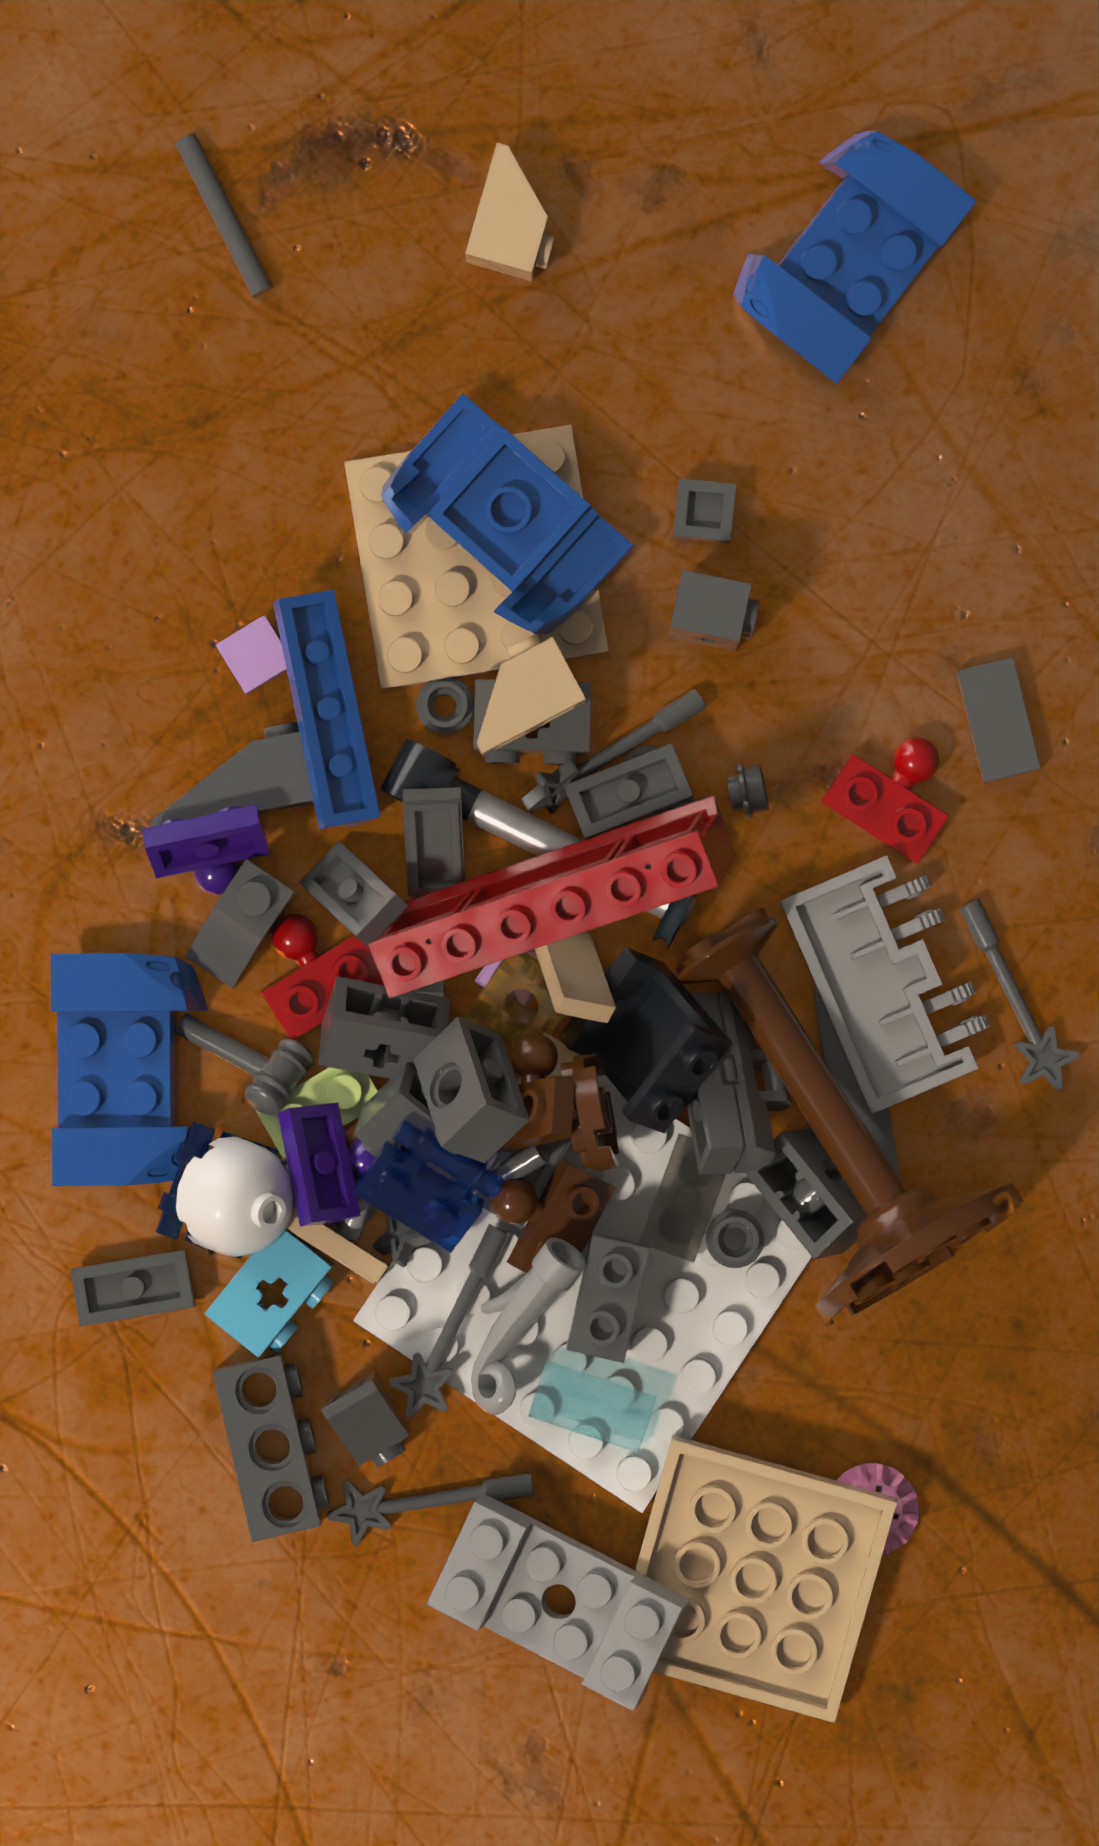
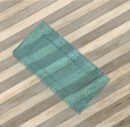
M546 1360L528 1417L639 1453L657 1397Z

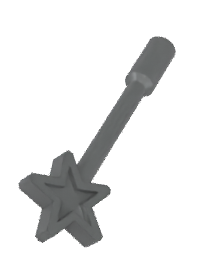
M693 689L655 712L654 719L579 765L575 766L571 760H568L566 764L560 766L553 773H537L535 779L538 786L521 799L522 803L529 812L545 806L550 814L555 813L563 798L567 797L564 785L587 777L658 732H668L706 709L703 699Z
M980 899L959 908L978 949L985 952L1029 1043L1019 1041L1014 1043L1015 1048L1029 1061L1019 1078L1020 1083L1027 1084L1043 1076L1057 1091L1062 1090L1063 1081L1060 1067L1078 1059L1080 1056L1079 1052L1059 1049L1053 1026H1048L1043 1035H1041L998 947L1000 940Z
M543 1144L522 1150L500 1163L496 1172L453 1196L443 1206L438 1205L430 1211L420 1203H416L402 1217L391 1210L387 1211L388 1230L373 1244V1248L381 1255L392 1253L394 1262L401 1267L407 1266L413 1248L428 1244L433 1240V1237L425 1232L426 1229L489 1193L499 1182L508 1179H521L550 1161L548 1151Z
M488 1225L469 1264L470 1274L427 1362L424 1361L421 1353L416 1352L413 1355L411 1374L392 1377L389 1380V1386L408 1394L405 1412L407 1418H411L425 1403L442 1412L447 1411L449 1408L439 1388L453 1375V1369L439 1368L483 1278L490 1276L510 1235L496 1226Z
M531 1473L493 1478L484 1480L482 1485L381 1500L386 1491L383 1485L363 1494L350 1480H345L343 1490L346 1504L328 1512L327 1519L349 1523L352 1544L359 1545L368 1526L387 1530L391 1528V1521L385 1516L386 1514L475 1501L484 1494L498 1501L534 1496Z

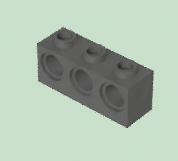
M284 1352L215 1368L212 1371L252 1542L321 1526L323 1522L321 1511L330 1509V1501L323 1475L313 1477L308 1455L317 1453V1446L310 1419L299 1420L295 1398L304 1396L297 1363L286 1364ZM254 1373L269 1375L276 1384L274 1400L266 1404L252 1402L247 1397L244 1387L248 1376ZM274 1429L284 1433L290 1444L289 1454L280 1460L265 1458L258 1448V1438L262 1432ZM283 1486L296 1489L303 1499L302 1510L297 1515L291 1517L278 1514L271 1504L272 1492Z

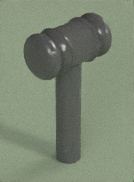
M187 1013L180 1018L175 1028V1034L254 1076L253 1084H250L245 1089V1097L255 1110L266 1115H275L280 1111L281 1104L288 1101V1096L300 1079L305 1077L306 1070L310 1069L314 1063L309 1049L293 1039L281 1040L277 1050L271 1053V1058H268Z

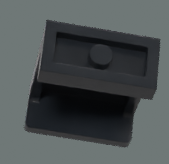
M625 947L605 973V978L616 1006L608 1023L573 1016L558 1037L570 1051L581 1055L595 1052L599 1054L605 1075L628 1102L622 1112L629 1121L665 1133L673 1121L681 1114L685 1105L708 1075L714 1071L718 1062L733 1043L683 984L677 980V977L664 962Z

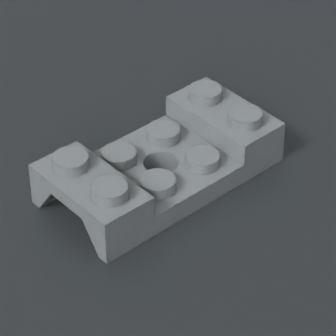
M484 1494L474 1502L427 1605L477 1631L485 1627L584 1678L581 1685L634 1711L643 1701L656 1665L691 1599ZM556 1584L564 1585L573 1592L576 1605L572 1613L558 1614L549 1607L546 1594L550 1586Z

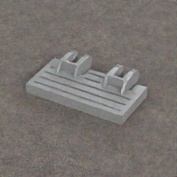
M887 855L780 901L871 1114L977 1070L978 1066L969 1046L944 1055L941 1048L990 1027L986 1014L982 1016L975 1015L961 1021L958 1026L935 1035L927 1014L948 1005L955 1006L967 1001L971 995L976 994L972 981L921 1002L919 994L942 985V982L923 939L901 949L898 948L896 941L940 923L945 918L940 908L937 910L929 909L915 915L913 920L890 929L881 908L904 898L909 900L921 895L931 886L925 875L876 896L873 890L874 887L897 878Z

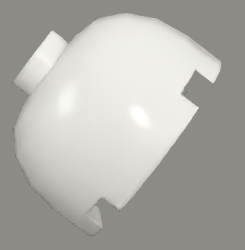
M239 1137L218 1138L208 1144L214 1148L209 1150L202 1159L194 1156L187 1164L177 1189V1215L179 1221L186 1223L188 1232L191 1234L187 1236L193 1243L222 1255L233 1257L252 1255L275 1243L288 1226L294 1210V1194L290 1174L279 1158L268 1149Z

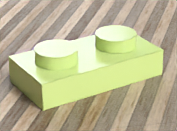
M329 1067L296 1086L288 1096V1101L281 1104L279 1112L288 1108L338 1103L342 1124L345 1126L360 1117L363 1105L378 1092V1089L368 1074ZM255 1110L282 1158H285L286 1154L278 1113L266 1115Z

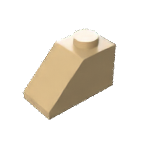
M497 143L466 248V263L532 281L536 266L547 269L556 236L546 233L548 216L509 146Z
M535 634L506 650L510 660L500 665L476 743L482 757L585 704L586 698L553 637L541 643L538 635Z

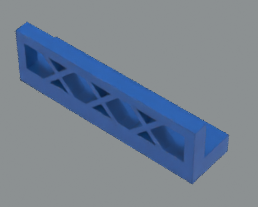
M334 590L278 599L273 602L319 830L342 825L351 827L380 817Z

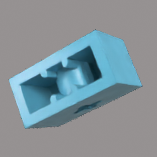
M286 1229L275 1243L249 1257L204 1314L258 1358L267 1347L277 1354L298 1328L290 1319L303 1302L313 1309L333 1285L334 1281L326 1274L334 1264L305 1240ZM280 1277L288 1284L283 1291V1295L288 1299V1302L284 1306L276 1301L268 1308L261 1302L265 1291L259 1285L262 1280L272 1284Z

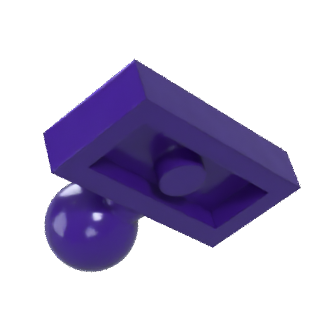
M256 804L246 807H226L217 813L190 819H170L160 825L142 829L145 849L156 878L193 871L197 885L204 892L213 895L223 894L239 870L237 861L269 854L267 836Z
M338 1103L288 1108L279 1112L278 1118L300 1227L349 1221L360 1217L353 1176L365 1181H375L388 1171L390 1164L384 1159L372 1156L363 1147L358 1138L354 1139L347 1147Z

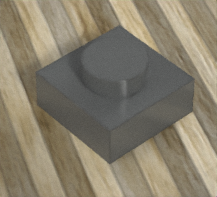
M679 478L673 538L730 544L736 484Z

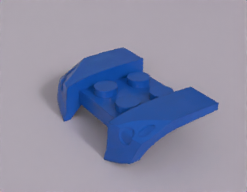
M878 131L856 133L818 162L829 171L843 178V180L778 264L765 255L748 253L733 293L739 305L836 384L872 339L870 335L935 250L944 245L977 202L919 154Z
M463 393L399 464L384 483L381 497L406 534L408 532H415L429 517L503 583L512 593L493 612L534 634L551 633L585 603L634 548L586 500Z
M51 954V1012H57L58 1128H52V1186H123L176 1181L182 1178L184 1170L194 1156L200 1157L209 1126H176L175 1011H208L199 980L192 965L176 957L148 954Z

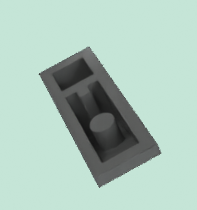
M297 722L263 729L265 739L249 743L150 820L151 827L160 825L170 819H190L217 813L219 810L231 806L246 807L256 804L259 814L313 804L314 801Z

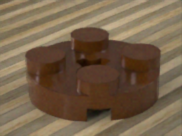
M597 1052L574 1056L573 1061L561 1063V1076L575 1079L573 1105L578 1117L572 1119L571 1141L575 1153H580L583 1167L585 1169L592 1168L594 1172L619 1167V1162L615 1157V1154H619V1143L610 1091L606 1092L604 1087L598 1086L597 1076L605 1075V1070Z

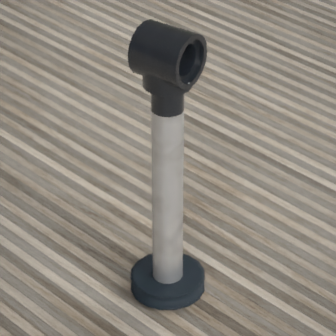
M405 738L380 788L382 792L403 802V789L461 787L462 819L536 856L582 841L458 778L461 769L456 767L457 764L408 738ZM697 894L647 911L662 919L652 941L661 938L666 941L668 948L670 947L679 928L684 926L692 915Z

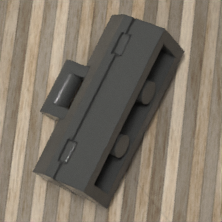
M719 991L718 994L716 992L690 993L733 1043L718 1062L714 1071L708 1075L687 1103L699 1175L732 1174L733 1170L734 1173H746L769 1165L776 1152L768 1112L782 1111L790 1108L792 1105L791 1096L762 1049H756L754 1036L725 991ZM762 1070L766 1091L757 1090L754 1071Z

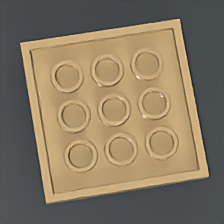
M571 425L512 434L583 498ZM411 451L344 462L381 690L424 684L429 681L451 677L461 678L497 672L502 663L510 660L506 652L507 649L535 635L493 612L512 592L429 517L415 532H408L407 534L398 524L381 497L384 483ZM598 588L584 604L551 633L537 634L541 643L553 637L565 660L607 654L609 651Z
M672 1435L635 1571L691 1600L671 1634L654 1672L835 1723L896 1508L897 1498Z

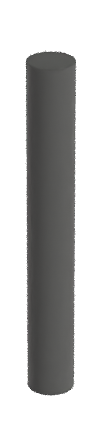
M190 134L181 138L175 143V146L251 296L257 297L266 293L273 286L196 134Z

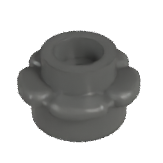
M738 763V775L727 777L732 807L734 811L744 809L746 817L753 818V813L769 810L761 765L744 768L743 763Z

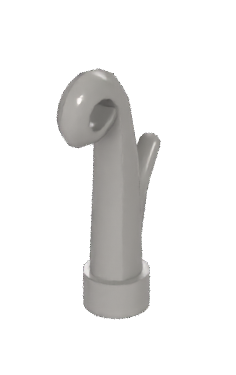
M549 1238L533 1258V1267L525 1276L503 1294L481 1305V1311L486 1314L502 1311L489 1331L474 1362L471 1375L473 1397L477 1405L486 1413L492 1415L501 1414L512 1405L516 1396V1382L512 1372L502 1362L562 1290L570 1289L586 1268V1262L582 1254L574 1246L562 1239Z

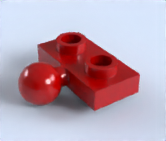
M911 737L902 741L894 752L893 763L896 771L892 777L852 752L821 799V802L918 864L949 817V814L911 790L915 783L927 781L936 773L939 766V753L932 742L922 737Z
M289 914L282 917L275 924L272 931V943L275 950L284 958L296 960L299 967L261 990V994L289 1039L293 1040L322 1023L336 976L384 985L370 948L364 945L354 934L319 954L315 949L318 940L317 929L309 918L300 914Z

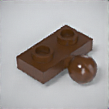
M525 1035L514 1045L511 1060L516 1072L522 1076L521 1084L518 1087L530 1121L498 1150L502 1152H510L571 1138L575 1079L560 1076L546 1078L554 1071L558 1062L556 1046L544 1035Z
M562 1159L559 1160L539 1200H537L536 1192L531 1184L523 1179H508L499 1182L491 1194V1208L496 1217L508 1224H520L526 1220L528 1221L507 1263L528 1273L533 1267V1258L549 1238L562 1239L570 1243L582 1254L616 1187Z

